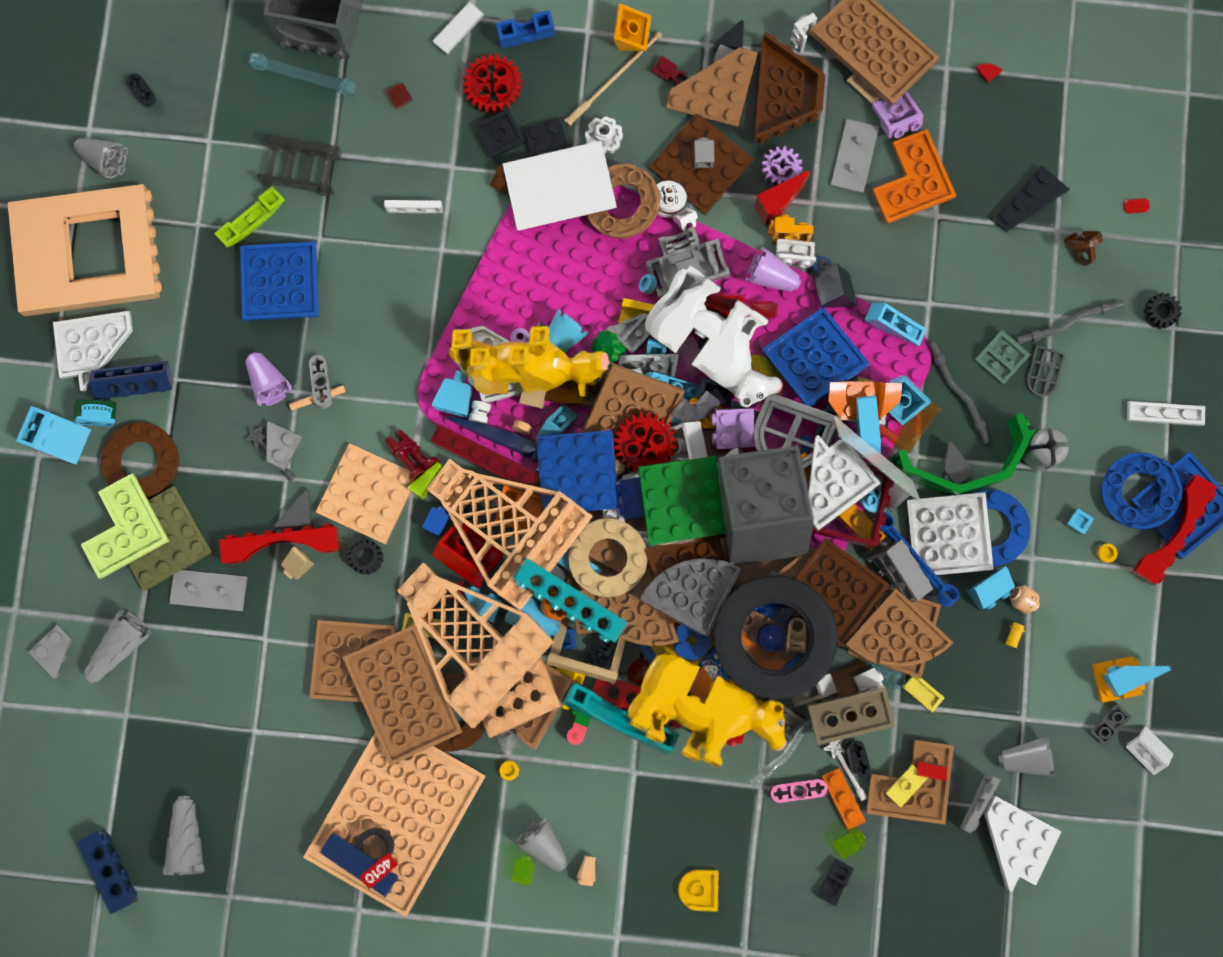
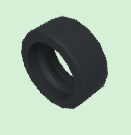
M374 827L367 829L356 840L355 847L364 852L363 845L365 840L369 836L378 835L385 840L387 846L383 856L388 852L392 856L394 852L393 838L383 828Z

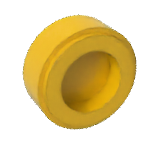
M1106 543L1098 547L1096 554L1101 562L1110 563L1117 558L1118 552L1114 545Z
M510 760L502 763L499 769L500 776L508 781L515 779L519 774L517 763Z

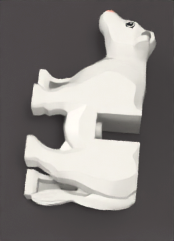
M690 265L687 270L682 269L674 276L668 293L653 306L645 322L646 331L675 353L693 328L696 329L695 333L703 339L708 337L693 359L692 365L703 371L713 381L731 391L742 407L747 408L771 394L779 393L783 383L778 377H769L751 369L749 340L752 338L755 329L766 325L769 320L738 299L727 318L706 310L704 304L706 297L719 292L721 287ZM704 279V281L702 282V284H700V285H698V286H695L696 284H698L699 282H701V281Z

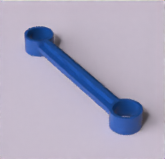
M884 512L887 515L886 526L881 525L880 531L883 534L886 533L893 542L903 540L914 559L918 562L922 572L937 591L936 597L938 602L945 607L952 606L959 599L958 590L953 585H945L893 527V517L889 513ZM944 592H946L947 594H949L950 597H951V599L948 598V597L945 595Z

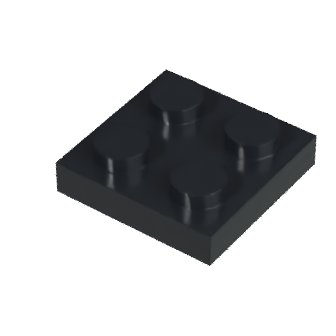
M508 109L475 125L492 159L525 143Z
M559 117L524 128L532 157L569 148Z

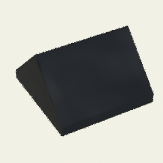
M835 263L813 275L820 308L857 306L850 273L839 264Z

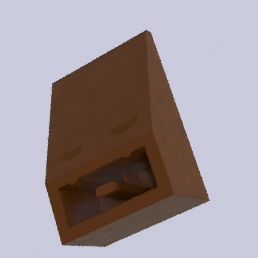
M608 370L603 372L601 381L596 385H586L585 396L580 397L577 383L574 380H570L547 391L545 401L591 410L608 374Z

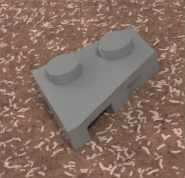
M646 313L607 328L608 331L617 334L619 341L632 354H635L651 337L645 328L648 316Z
M268 421L267 464L285 471L302 440V436Z
M56 625L29 651V654L53 679H57L60 674L58 672L61 664L65 661L67 655L66 651L70 647L73 638L60 625Z

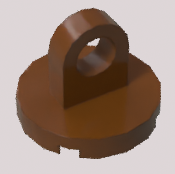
M1095 230L1084 231L1078 236L1077 233L1070 234L1064 239L1065 248L1075 249V257L1078 263L1087 266L1095 261V246L1103 242V235ZM1083 252L1087 253L1088 260L1084 258Z

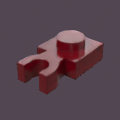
M663 56L660 57L652 69V74L665 82L671 79L676 86L681 83V81L677 80V77H682L683 79L687 77V73L676 70L677 65Z

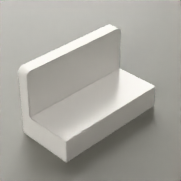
M1146 726L1142 728L1139 736L1126 745V748L1153 775L1168 767L1173 757V753Z

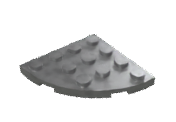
M693 559L684 561L668 568L654 578L643 591L639 601L701 636L708 638L716 623L719 611L725 603L741 568L721 560Z

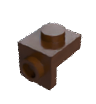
M503 164L498 166L490 186L507 194L509 190Z

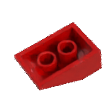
M808 170L757 195L754 207L764 225L769 224L771 219H775V217L785 213L806 185L810 175Z

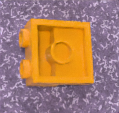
M779 215L775 219H771L768 226V236H771V242L775 243L777 239L809 242L813 235V225L808 223L794 225V217L789 215Z
M1134 656L1091 664L1100 703L1143 695L1142 690H1145V684L1121 696L1113 697L1102 676L1107 673L1106 669L1114 665H1118V667L1140 666L1137 659L1134 660Z

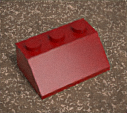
M463 523L462 528L476 554H478L485 545L486 540ZM454 524L437 543L432 556L471 584L480 588L485 579ZM494 546L488 550L481 560L489 576L504 555L503 552Z

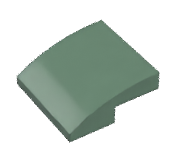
M1002 329L975 360L1000 382L1005 384L1031 354Z

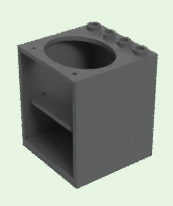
M266 0L263 15L280 47L286 49L290 47L297 48L302 52L313 51L322 56L326 54L333 55L337 59H350L363 0Z
M799 445L719 457L718 480L729 562L738 566L808 555L814 514Z

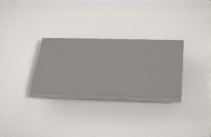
M846 119L831 186L864 193L879 126Z
M181 570L173 575L169 604L243 611L247 577Z

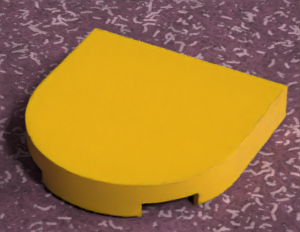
M692 870L681 878L678 893L685 906L695 911H718V870Z

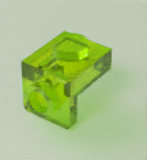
M521 855L520 858L516 857L511 882L530 886L536 863L532 861V857Z

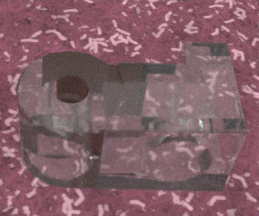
M513 728L497 735L504 753L521 747Z

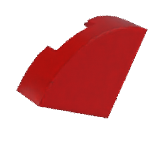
M990 63L981 64L976 67L977 72L986 83L1003 71L1000 67Z

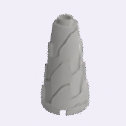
M124 610L118 611L109 625V629L103 636L102 642L91 656V660L84 670V678L91 683L99 682L109 671L111 672L121 661L149 638L152 633L149 629L146 632L147 625L137 616L130 612L123 615Z
M180 796L175 801V804H173L163 874L191 875L204 873L205 866L202 858L201 838H199L195 803H193V800H190V796Z

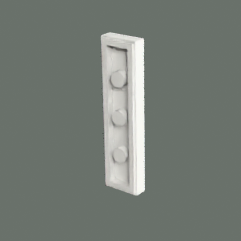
M1129 401L1127 402V421L1204 426L1205 406Z

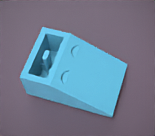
M31 406L16 442L77 465L91 429L76 425L67 419Z

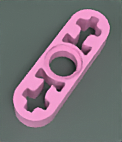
M820 779L777 784L771 788L770 796L778 803L818 798L826 794L827 784ZM817 782L823 786L819 794L813 790L810 791L811 795L807 796V783H809V787H815ZM796 785H801L804 788V793L800 797L795 796L793 793ZM790 786L791 798H788V794L781 795V799H778V796H774L777 788H780L781 791H788L786 787Z

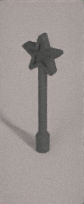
M260 426L255 431L249 427L251 435L245 440L247 442L253 441L257 448L260 444L267 452V444L263 441L267 440V437L262 435L264 428ZM286 468L283 471L289 481L295 479L296 476L290 469Z

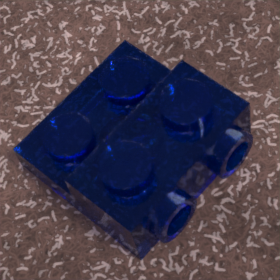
M639 477L619 480L620 485H616L618 497L622 496L623 504H619L620 515L625 516V520L645 517Z

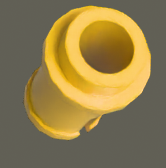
M1013 622V625H1010L1011 630L1005 644L1017 648L1022 632H1025V626Z

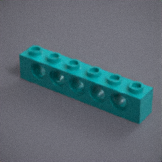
M526 557L513 576L517 580L515 582L516 585L524 590L526 587L533 590L532 595L541 601L543 597L549 600V606L557 611L560 608L567 612L565 616L574 622L576 619L582 621V627L590 632L593 629L600 633L598 637L607 643L609 640L615 643L628 623ZM539 575L541 578L540 583L536 586L532 585L530 581L532 576ZM550 586L557 587V593L554 596H549L547 593ZM568 596H572L574 599V603L570 607L564 605V600ZM584 607L590 608V614L587 617L581 616V610ZM603 617L606 618L607 624L603 628H599L597 625L598 620Z

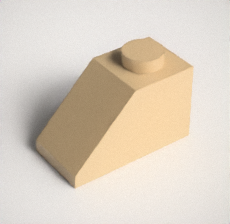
M294 546L281 565L285 568L283 572L287 577L298 580L315 563L302 550Z

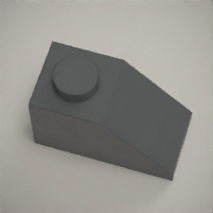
M952 442L945 446L941 470L942 478L955 484H960L975 472Z

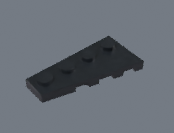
M1041 165L992 221L1007 233L1067 193L1070 188Z

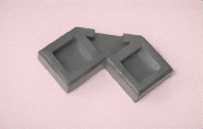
M706 391L695 405L683 397L671 413L682 422H694L709 417L720 404V401Z

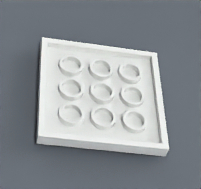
M985 492L920 499L921 503L917 499L907 500L912 548L936 575L994 570Z

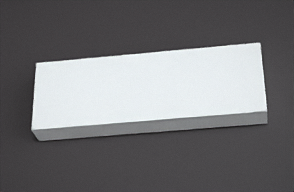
M469 2L433 40V44L448 55L484 16L483 13Z
M385 200L384 204L387 213H443L441 201Z

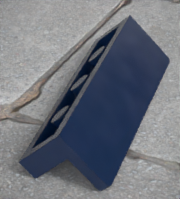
M334 832L331 833L319 851L320 854L360 881L362 880L359 876L377 862ZM392 871L389 872L372 889L386 897L397 881L398 875Z

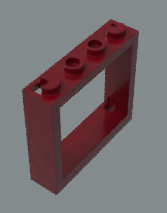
M866 464L876 477L883 478L869 540L824 528L817 531L814 526L812 533L872 549L875 548L877 544L879 545L882 538L880 528L881 525L884 526L887 515L884 514L885 507H888L890 504L891 496L888 494L889 489L894 486V480L878 467Z

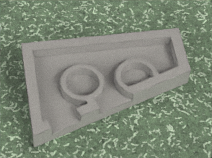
M679 354L620 355L618 365L630 370L641 368L642 374L656 372L674 378Z

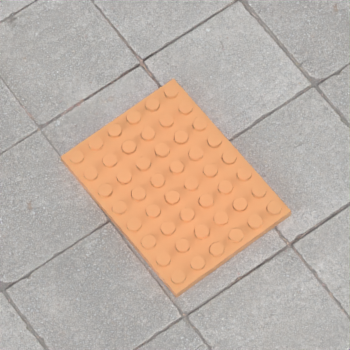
M374 733L303 858L407 917L486 775L434 746L390 766L378 737ZM374 827L383 828L390 833L395 845L392 857L399 865L392 870L393 873L398 875V879L386 897L372 888L368 889L362 881L319 853L331 833H336L353 846L356 845L359 835L367 829ZM378 835L369 836L363 845L364 853L373 859H378L386 852V842Z

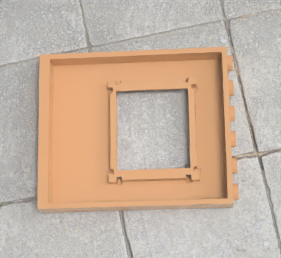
M144 184L8 202L18 312L23 316L160 298L159 292L162 291L160 280L158 281L157 275L160 273V268L155 257L158 255V249L156 244H154L153 238L156 237L155 227L152 226L151 220L154 219L153 209L150 208V201H152L151 191ZM120 217L126 273L74 280L69 224Z

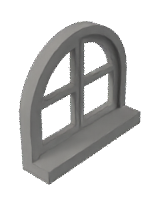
M771 394L766 397L755 423L754 442L758 451L768 450L764 439V431L786 439L782 448L790 447L793 442L814 449V444L795 438L803 418L826 426L821 438L829 447L837 429L834 419L835 415L776 394ZM773 408L796 416L788 435L766 427ZM813 452L802 459L804 470L812 466Z

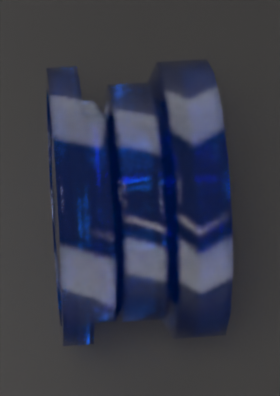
M775 624L763 626L757 634L759 645L769 652L781 650L786 643L784 630Z

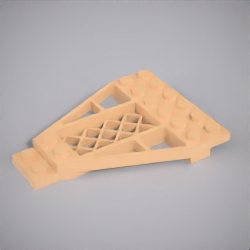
M451 459L447 461L426 488V490L441 501L483 575L487 586L520 611L532 597L533 592L528 587L524 590L516 585L515 582L517 580L513 578L525 557L546 571L551 572L593 517L560 491H552L478 474L463 469ZM497 483L526 490V492L518 502H514L496 489L493 484ZM484 488L485 497L476 498L475 493L477 490ZM488 488L497 495L489 496ZM533 492L554 497L538 519L523 509V505ZM498 499L499 508L490 509L489 501ZM502 499H504L506 502H508V503L510 504V506H504V507H503V500H502ZM485 501L486 510L477 511L476 503ZM472 504L473 512L464 514V507ZM513 510V518L504 520V511ZM517 510L525 516L517 517ZM499 512L500 521L491 522V513ZM486 515L487 523L478 525L477 516ZM473 517L474 525L465 518ZM527 520L528 529L519 531L518 522ZM463 523L486 540L485 545L478 554H476L462 528ZM514 523V532L505 533V524ZM501 525V534L492 535V527ZM487 528L488 536L479 529ZM525 534V536L520 541L519 535ZM515 536L516 545L507 546L506 537ZM502 538V546L494 540ZM494 546L507 555L508 558L492 579H490L481 560L488 550ZM532 576L531 584L534 586L538 585L541 581L540 576Z
M422 563L397 590L408 602L407 605L445 700L471 728L476 727L555 642L530 614L441 578L426 563ZM458 590L490 602L492 606L484 615H481ZM454 597V608L446 609V598ZM441 601V609H434ZM459 602H460L465 608H459ZM498 607L521 616V619L504 637L487 621L488 617ZM446 611H454V622H446ZM459 611H467V622H459ZM433 612H441V623H433ZM472 615L476 618L477 621L472 622ZM472 624H480V635H472ZM433 625H441V634ZM446 625H454V636H446ZM459 625H467V636H459ZM424 627L447 650L446 656L439 663H437ZM485 629H486L491 635H485ZM467 638V650H458L459 639ZM472 638H480V649H472ZM485 638H493V649H485ZM446 639H454V647ZM459 652H467V661ZM472 652H480V663H472ZM453 657L467 671L468 675L450 694L440 669Z

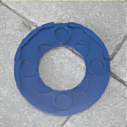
M1132 453L1118 459L1108 469L1102 481L1101 496L1107 512L1118 523L1132 529L1145 530L1162 525L1174 515L1181 502L1182 485L1176 470L1166 460L1150 453ZM1136 473H1145L1156 479L1160 485L1161 494L1155 506L1145 510H1138L1125 502L1121 490L1123 482L1127 477Z
M982 490L976 493H986L987 509H995L1003 513L1010 524V533L1006 541L1001 545L991 546L993 566L1004 565L1016 559L1025 549L1030 537L1029 517L1022 504L1012 495L999 490Z

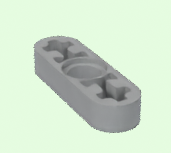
M314 355L309 360L313 400L318 408L326 409L332 404L328 364L323 356ZM318 361L321 362V364H320V370H321V372H318V369H317V367L315 366V365H317V362H318ZM318 378L326 379L325 384L322 386H317L316 380ZM322 391H323V394H324V396H325V398H326V399H324V402H323V403L320 402V400H321V393H320V392H322Z

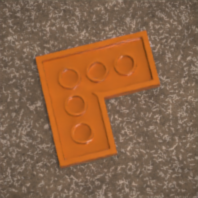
M928 129L892 143L905 177L872 190L886 225L956 198L957 195Z

